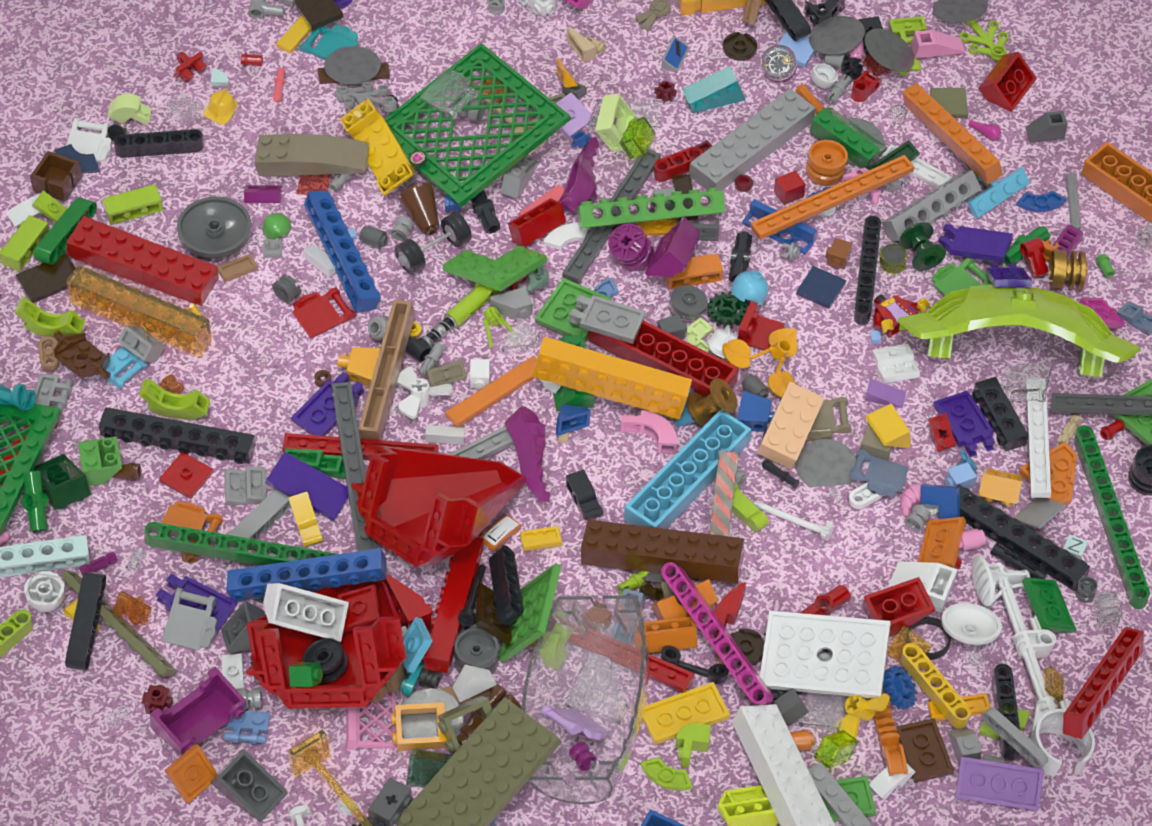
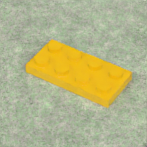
M714 682L640 707L638 711L654 745L676 738L680 729L688 724L713 725L730 719V713Z

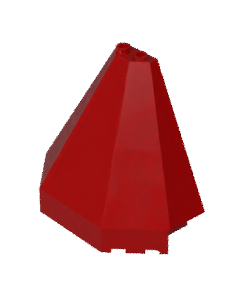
M377 445L375 454H371L365 482L351 483L352 490H356L358 496L356 503L360 516H364L366 526H364L366 535L415 567L435 565L468 546L524 486L526 477L499 461Z
M385 580L327 587L314 592L338 599V594L375 584L378 588L381 617L370 626H357L352 631L343 632L342 640L339 643L348 656L349 664L347 670L337 680L329 683H320L313 687H291L289 666L303 662L304 652L309 645L323 638L270 624L267 615L246 623L254 663L245 672L261 682L260 685L272 695L275 694L283 700L282 703L288 708L366 707L406 659L400 618Z

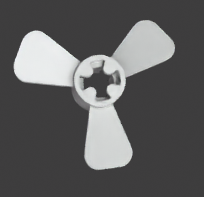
M407 367L399 373L397 384L410 390V396L399 403V411L411 419L417 418L419 408L429 405L430 395H451L453 393L451 384L429 387V383L425 379H417L412 367Z

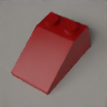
M386 574L385 583L400 618L401 626H406L408 630L413 620L418 617L423 620L428 632L432 633L431 615H433L431 605L429 603L426 604L422 596L391 575Z
M920 577L865 595L863 600V609L868 619L890 621L889 637L900 633L935 611V607Z

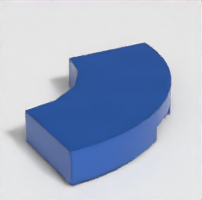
M1053 190L1042 195L1026 192L1016 202V206L1032 212H1048L1064 205L1067 199Z

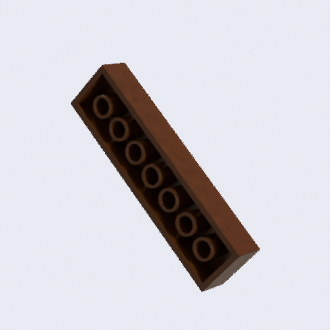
M589 519L581 544V564L662 574L663 566L666 563L672 562L683 568L690 578L738 583L744 557V538ZM676 569L672 571L671 575L674 576L676 574Z

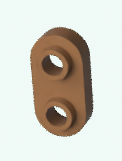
M50 336L43 337L38 343L40 364L42 369L46 371H53L60 364V361L54 357V348L57 345V340Z

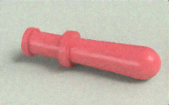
M283 68L277 69V78L274 80L276 85L273 100L276 103L282 100V90L285 84L284 74L286 72Z

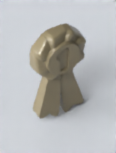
M668 0L652 1L649 11L635 17L639 25L643 24L641 29L649 32L658 17H664L670 12V2Z

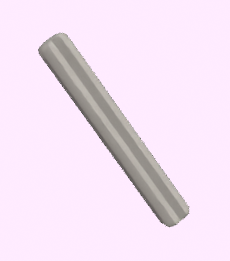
M1068 173L1066 183L1070 224L1081 231L1077 177L1075 173Z

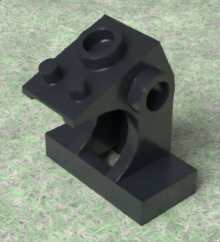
M805 0L804 14L805 16L809 15V19L813 24H819L828 18L835 17L838 11L842 12L845 8V0H826L825 3L818 5Z

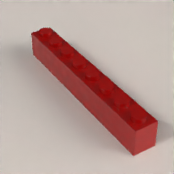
M476 537L468 546L456 552L454 557H450V572L446 571L444 578L446 585L445 587L442 586L440 591L441 602L436 604L435 614L437 616L436 618L433 617L431 622V629L433 630L429 634L433 642L422 658L425 661V669L449 673L454 656V644L462 627L458 622V615L460 610L466 606L482 557L484 538Z

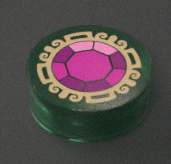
M419 150L409 156V162L413 168L420 169L426 166L428 158L424 151Z

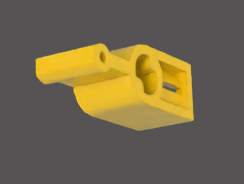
M308 492L288 497L304 547L322 542L323 538Z

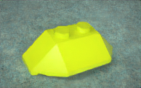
M760 785L725 790L717 805L729 826H776L779 824L765 791Z

